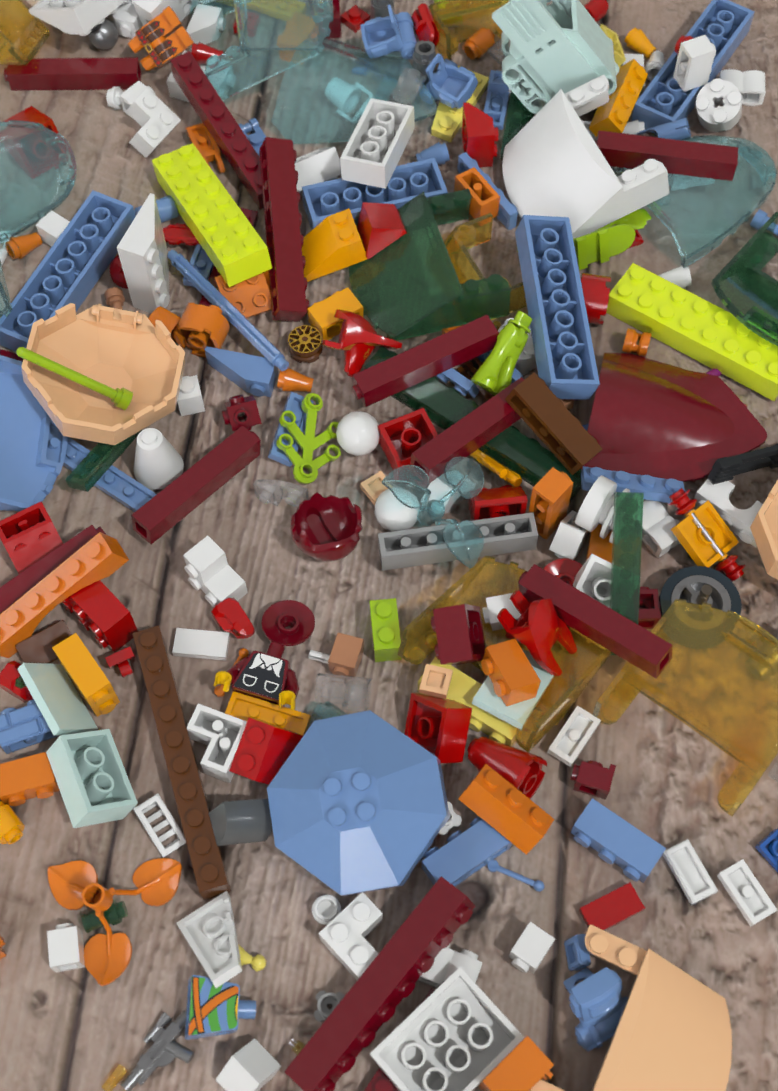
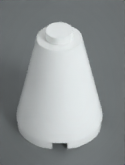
M146 428L137 436L133 468L137 482L151 491H155L154 489H164L183 474V460L159 430Z

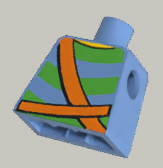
M192 975L188 980L185 1040L234 1033L238 1030L239 1019H255L256 1000H239L240 985L225 982L218 988H215L210 978Z

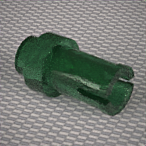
M113 900L111 907L104 911V916L109 924L114 926L122 923V918L128 916L127 908L123 901L117 903ZM96 911L81 916L86 933L103 927L99 917L95 915Z

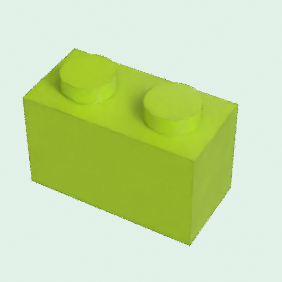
M396 598L370 600L375 662L402 660Z

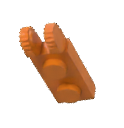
M204 123L186 127L191 144H194L207 164L208 162L216 161L217 169L220 173H224L225 167L221 159V152Z

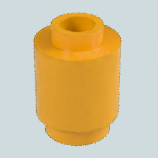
M0 801V844L8 843L11 845L23 836L22 832L25 825L8 804Z

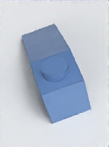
M206 346V359L211 367L247 393L258 397H271L278 376V367L273 366L265 357Z

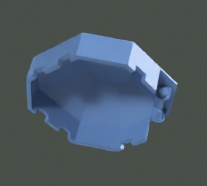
M370 710L314 721L267 787L275 847L341 896L404 886L417 863L421 861L434 842L433 840L450 818L440 760Z

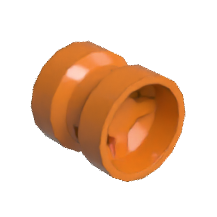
M628 328L622 352H637L639 356L646 357L652 333L643 332L641 334L637 333L635 329Z

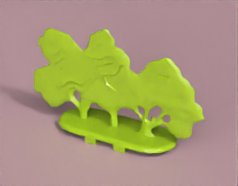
M638 209L598 230L574 238L579 270L588 268L590 263L610 261L609 257L626 251L635 240L636 234L634 229H643L647 221L652 218L645 209Z

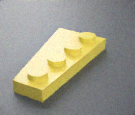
M473 72L478 84L467 102L475 106L488 87L489 77ZM439 101L431 128V135L451 143L462 126L463 106L460 109L451 108Z

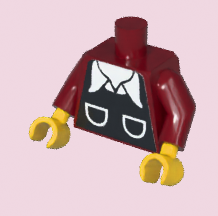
M275 642L270 643L267 653L253 651L249 657H244L226 672H217L213 684L214 687L218 684H223L224 692H228L232 684L234 692L277 704L280 709L285 704L291 705V710H295V700L299 693L296 673L290 668L289 661L282 659L285 647Z

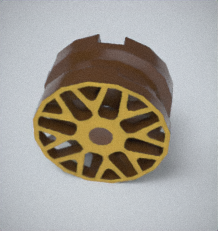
M310 325L298 326L289 334V352L296 362L301 364L302 362H308L309 364L319 359L323 350L322 336L315 327Z

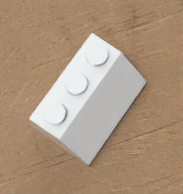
M322 147L296 158L295 170L298 171V182L296 184L298 192L302 191L303 186L339 179L341 164L335 147Z

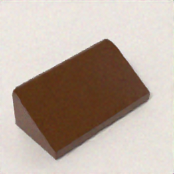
M61 620L17 643L15 647L24 663L50 664L58 659L52 647L72 634L65 621Z

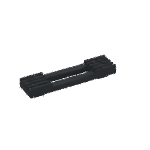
M778 443L774 446L736 456L719 458L712 466L713 469L707 478L714 485L733 480L735 475L768 466L771 469L777 468Z

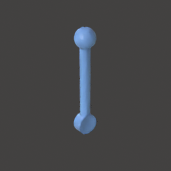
M496 860L488 862L487 868L490 872H501L533 886L534 890L538 892L544 889V883L541 880L534 881L501 867Z

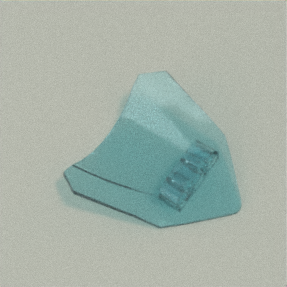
M316 36L313 39H305L294 52L280 86L271 122L286 139L293 140V144L348 142L370 98L414 106V122L433 116L437 112V105L420 76L407 59L385 55L370 58L365 48L339 40Z

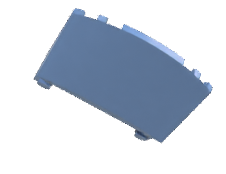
M0 355V510L22 511L43 501L51 492L56 478L62 470L68 437L62 435L24 383L21 368L22 361Z

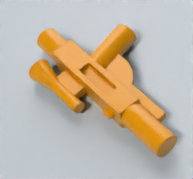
M479 449L470 454L471 457L493 471L500 478H503L515 487L521 485L522 478L518 473L503 466Z

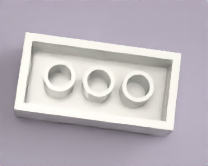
M370 98L340 157L342 180L386 189L415 129L414 106Z

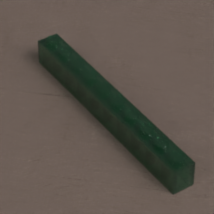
M381 347L365 364L364 370L398 354ZM434 376L391 396L414 411L424 408L431 422L444 430L479 407L476 402L467 400L459 395L455 389L448 388L440 383ZM512 425L479 448L480 451L489 455L503 466L518 473L522 480L533 487L552 467L559 472L566 473L571 481L574 482L569 503L582 488L580 475L582 469L572 476L551 451L541 446L537 440L523 435Z

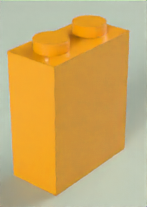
M77 633L52 647L65 671L96 717L101 714H108L114 710L120 701L110 681Z

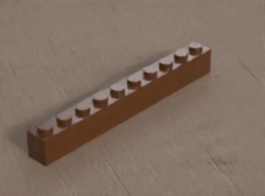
M159 625L134 632L133 637L199 893L203 900L217 897L225 891L228 893L232 892L220 846H217L209 817L210 809L192 741L186 729L187 723L164 637Z

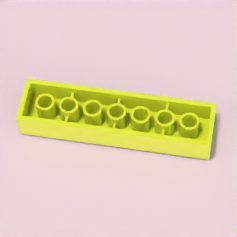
M193 143L152 159L158 183L167 196L171 195L174 199L179 214L229 287L272 269L268 247Z
M632 263L609 293L606 311L609 315L642 332L652 333L651 337L712 369H718L721 374L772 401H775L778 397L777 336Z

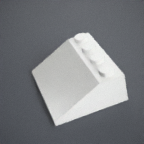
M41 0L29 9V13L68 34L85 36L91 33V29L94 26L103 23L105 17L115 13L121 4L127 3L130 0Z
M150 193L117 246L133 307L148 313H152L159 306L166 308L170 301L168 250L155 194Z
M459 967L383 1040L370 1055L399 1091H472L524 1039V1036L467 973Z

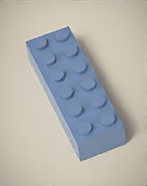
M435 158L396 166L386 189L342 180V178L302 187L303 205L311 230L327 216L348 208L357 227L362 202L394 204L402 220L447 210L448 191Z

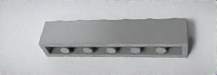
M532 512L378 533L381 567L383 571L535 550L538 531L534 513Z

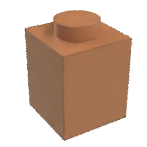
M338 632L328 660L329 671L340 678H355L364 652V639Z

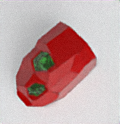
M13 660L7 663L0 673V687L24 703H28L33 700V697L18 672L21 664Z

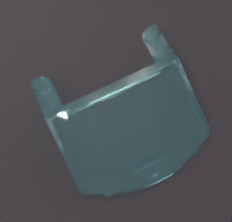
M198 0L200 4L222 8L223 16L235 11L240 46L233 45L226 50V53L220 56H210L206 61L207 65L205 67V75L223 100L321 54L324 49V38L329 37L331 32L329 24L333 21L332 0Z

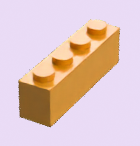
M635 59L619 67V72L616 75V90L609 95L608 103L597 108L588 128L596 137L598 136V131L623 133L648 76L645 69Z

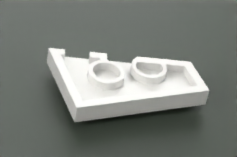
M225 891L177 922L180 931L215 988H218L242 972L231 898L228 892Z

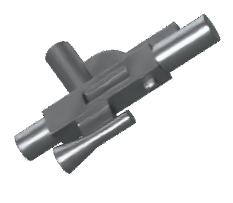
M184 1010L166 1030L162 1027L170 1022L172 1018L163 1011L156 1025L143 1039L146 1044L151 1039L155 1043L145 1054L139 1057L140 1060L137 1062L136 1067L120 1084L124 1089L131 1091L137 1083L142 1086L157 1067L169 1065L176 1057L189 1064L194 1052L175 1042L186 1025V1012Z

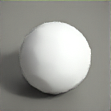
M350 412L338 423L336 431L337 442L349 454L355 456L366 455L372 452L379 443V424L373 416L366 412Z
M391 487L383 491L376 499L374 514L378 523L390 532L407 530L417 522L420 514V504L417 497L410 490L404 487Z

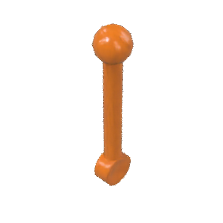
M246 648L239 650V656L233 666L244 657H248L249 651ZM223 684L216 686L214 689L217 697L225 695Z

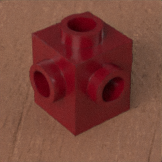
M236 395L230 397L228 402H224L226 410L222 411L225 425L230 424L232 431H236L241 426L251 430V426L262 424L253 395L247 397Z

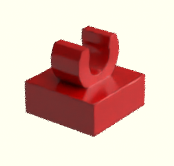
M130 646L105 657L109 668L112 669L118 666L123 678L133 673L128 661L135 658Z

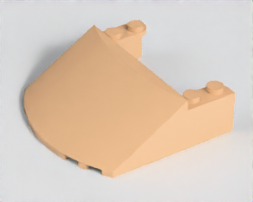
M590 924L585 932L584 939L588 952L636 975L592 1091H726L732 1059V1030L725 998L652 950L648 949L646 951ZM540 1079L530 1091L564 1090Z

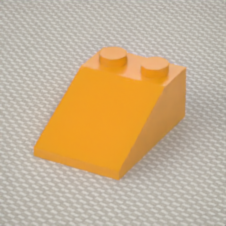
M349 208L327 216L304 237L302 255L305 256L306 262L303 271L307 282L367 260L364 246Z

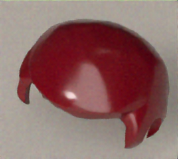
M316 492L308 500L302 501L296 512L291 516V537L296 546L310 557L320 561L343 559L355 549L360 540L359 533L363 529L361 525L362 510L356 504L352 505L348 497L338 498L329 495L325 498Z

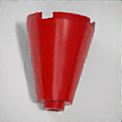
M484 736L479 739L475 738L468 746V760L478 771L487 764L529 799L533 797L544 779L545 772L541 769L542 765L547 766V762L540 756Z

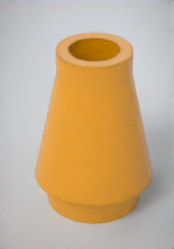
M636 27L627 34L624 40L628 48L639 54H644L647 59H650L651 54L657 50L642 29L638 30Z

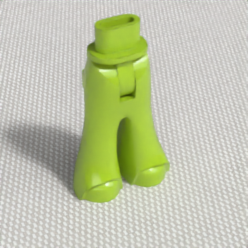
M518 310L514 320L510 319L508 321V324L499 332L492 352L471 378L473 383L481 386L482 389L493 395L498 394L511 385L515 365L528 340L527 333L531 332L529 326L533 319Z

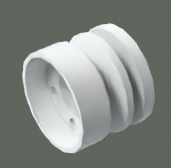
M601 475L585 497L577 514L575 524L592 532L600 523L602 525L600 537L605 539L610 531L613 530L609 542L616 545L632 527L639 512L642 496L635 493L627 502L630 490L626 488L616 497L617 483Z

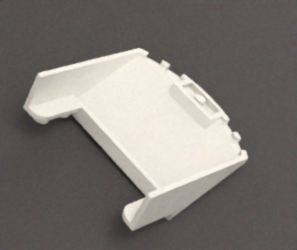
M604 74L565 94L561 89L505 146L503 154L504 184L511 203L517 208L518 215L521 218L523 215L569 217L573 239L598 230L669 194L667 169L661 162L655 159H648L644 164L632 170H626L617 177L579 118L609 102V82Z

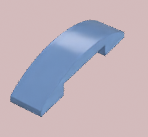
M491 70L483 112L493 118L494 127H498V130H503L509 99V87L502 79V71Z

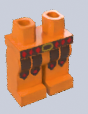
M170 6L141 29L135 32L136 36L128 42L135 54L143 48L148 52L149 55L140 60L146 71L156 67L162 68L171 59L181 55L184 50L187 51L192 48L194 43Z

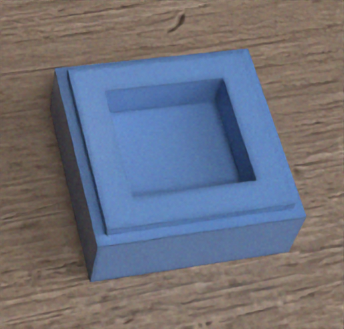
M577 934L564 941L570 971H579L591 965L590 955L584 943L586 934Z

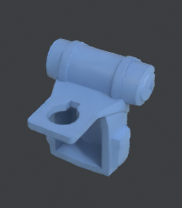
M390 4L387 5L390 16L384 18L376 17L361 24L363 43L370 58H377L391 52L400 51L403 59H413L417 41L413 30V20L408 12H400L395 15Z
M438 53L426 69L429 81L422 87L419 98L426 105L431 106L436 100H440L441 103L448 107L460 109L463 106V102H467L473 94L478 81L473 72L462 66L458 68L455 62L443 59L442 55ZM439 62L437 71L433 73L435 65Z
M606 967L592 974L589 968H584L566 979L564 986L570 994L569 1005L580 1022L575 1027L577 1043L589 1052L595 1047H602L605 1041L613 1037L628 997H622V981L614 970Z

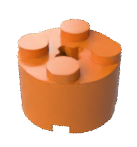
M188 303L177 325L174 338L183 349L187 346L192 349V354L206 358V346L222 348L230 329L229 322L222 315L223 311L218 306L210 305L208 307Z

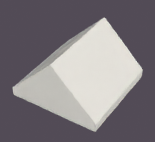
M591 554L576 574L573 587L622 615L641 577Z

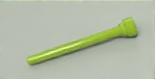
M19 347L16 350L19 357L111 398V402L118 408L126 410L131 403L133 392L125 388L113 389L24 347Z

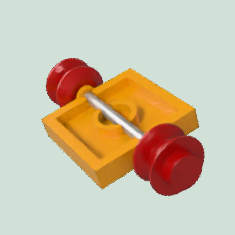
M682 488L669 496L671 502L668 505H675L677 508L675 515L685 514V518L670 530L697 566L708 568L718 560L717 571L723 570L726 574L725 576L732 582L744 574L742 569L746 565L737 564L738 555H727V552L737 545L739 541L709 500L695 510L692 509L695 507L697 499H690L687 496L690 489L686 491Z

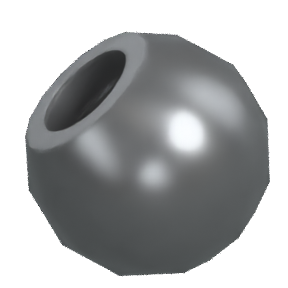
M107 19L103 23L94 26L91 29V33H89L90 42L101 50L111 49L118 41L117 27Z

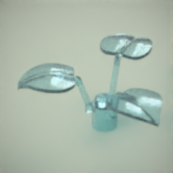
M455 457L451 459L445 466L444 475L447 482L454 488L442 499L430 501L431 491L427 489L429 477L421 468L414 465H405L390 472L383 479L382 484L403 505L412 509L419 508L417 519L422 525L431 526L434 523L436 526L450 524L443 530L445 544L461 563L469 568L474 567L484 546V537L481 530L468 520L458 523L456 519L441 518L445 514L444 502L457 491L466 499H471L481 492L484 485V475L480 465L471 458Z

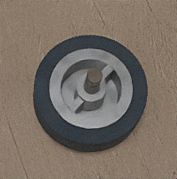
M691 566L678 570L667 579L659 596L660 625L672 640L688 648L707 649L721 644L731 635L741 615V598L733 582L721 572L708 567Z

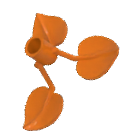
M158 858L141 864L133 874V882L138 887L135 890L106 889L97 883L98 876L95 868L85 861H71L48 867V881L56 901L68 910H79L84 905L96 911L95 915L99 917L106 930V935H94L84 948L85 966L100 986L108 985L120 977L127 968L132 956V944L129 937L124 933L112 935V929L104 916V911L108 910L112 905L113 896L139 895L141 893V898L147 905L161 906L168 903L174 897L179 886L182 871L180 862L170 858Z

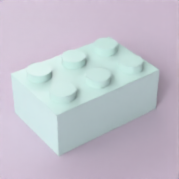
M110 729L60 735L47 750L46 754L73 828L124 819L138 804Z

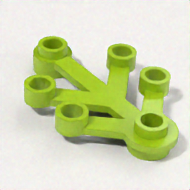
M315 393L307 394L301 402V408L306 413L304 434L295 423L296 416L292 411H284L279 417L280 424L291 435L282 434L277 439L276 444L293 463L294 478L301 484L312 483L318 476L319 468L329 461L337 460L341 455V450L337 445H329L323 455L312 461L314 450L329 440L337 438L336 433L331 428L337 429L338 422H332L326 431L315 437L317 413L323 406L322 398ZM310 399L314 400L317 405H313ZM284 416L289 417L291 419V422H287L284 419ZM293 438L302 449V458L292 446ZM281 439L287 440L288 445H284ZM329 450H333L336 456H332ZM303 468H306L310 474L304 473Z

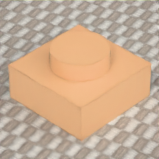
M382 471L360 483L361 490L374 506L376 499L383 491L394 487Z
M426 664L419 693L446 699L453 670Z

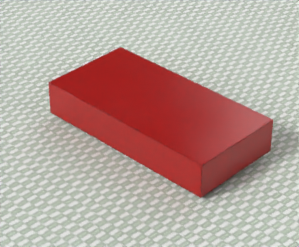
M631 882L579 908V912L588 927L591 924L605 931L644 911L645 907Z

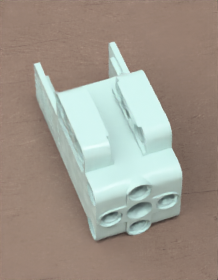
M509 0L508 3L492 13V19L502 30V51L506 56L502 61V79L531 113L537 114L561 89L565 94L603 74L609 82L608 94L610 95L616 90V75L619 72V66L614 58L613 41L606 36L579 0Z

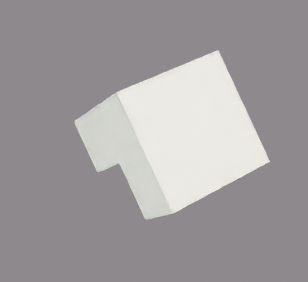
M254 1038L232 1055L216 1078V1081L225 1091H259L275 1076L281 1065Z

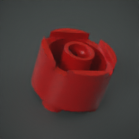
M581 273L580 279L588 322L603 325L604 321L600 319V316L606 315L610 288H607L606 282H611V277Z

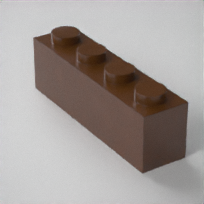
M535 372L513 388L505 398L509 405L572 476L602 450L597 440L586 431L580 421L564 406L562 400L553 394L545 381L539 378Z

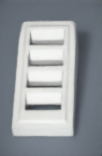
M159 794L154 795L133 809L163 858L186 844L184 834ZM159 807L160 810L150 817L146 818L144 816V813L152 808ZM164 815L166 820L152 828L149 823ZM167 825L171 826V830L157 837L156 832ZM174 834L177 835L178 839L163 847L161 842Z

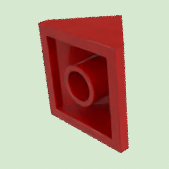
M362 202L357 230L366 252L365 256L369 260L405 235L407 231L394 204Z

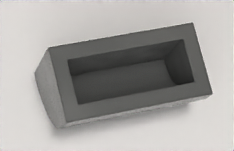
M268 798L224 801L209 813L217 846L265 842L272 831Z

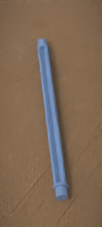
M175 250L168 252L167 257L171 264L212 305L221 308L223 311L222 315L273 366L278 367L281 371H285L289 367V362L285 359V356L182 254L177 253Z

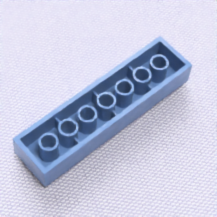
M712 0L687 33L686 37L691 36L693 38L706 35L716 48V55L708 83L717 77L748 34L755 11L729 0ZM675 51L634 105L631 121H644V129L687 118L696 106V98L699 91L705 86L683 92L673 77L678 53Z
M96 191L90 193L0 318L1 346L16 351L19 347L26 348L34 322L41 318L45 321L55 316L56 310L69 303L76 305L77 312L118 253L117 246L136 217L133 205Z
M523 215L515 231L528 316L533 319L530 328L538 376L545 381L547 387L559 399L590 400L600 382L569 217Z

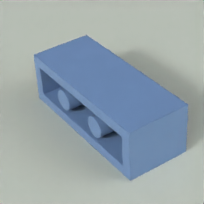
M593 798L571 831L576 842L586 848L590 846L599 852L598 856L603 861L611 865L615 863L623 869V873L629 879L636 882L638 880L642 883L645 882L666 849Z
M478 816L470 823L471 827L463 833L461 830L453 833L447 839L448 843L440 849L436 846L427 851L423 856L424 860H422L421 868L433 885L442 876L456 887L486 866L488 862L510 849L512 843Z

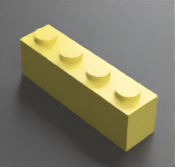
M435 656L430 665L453 670L446 699L455 700L472 708L469 728L476 732L482 731L489 736V739L512 746L522 730L473 705V698L482 684L451 665H441L440 660ZM423 675L418 680V692Z

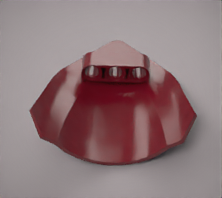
M604 352L599 374L600 385L596 389L587 432L597 440L602 450L584 466L599 467L611 471H625L638 475H650L664 479H676L683 482L698 480L710 474L713 469L712 466L717 459L751 452L760 447L767 439V432L737 395L716 375L689 371L634 354Z

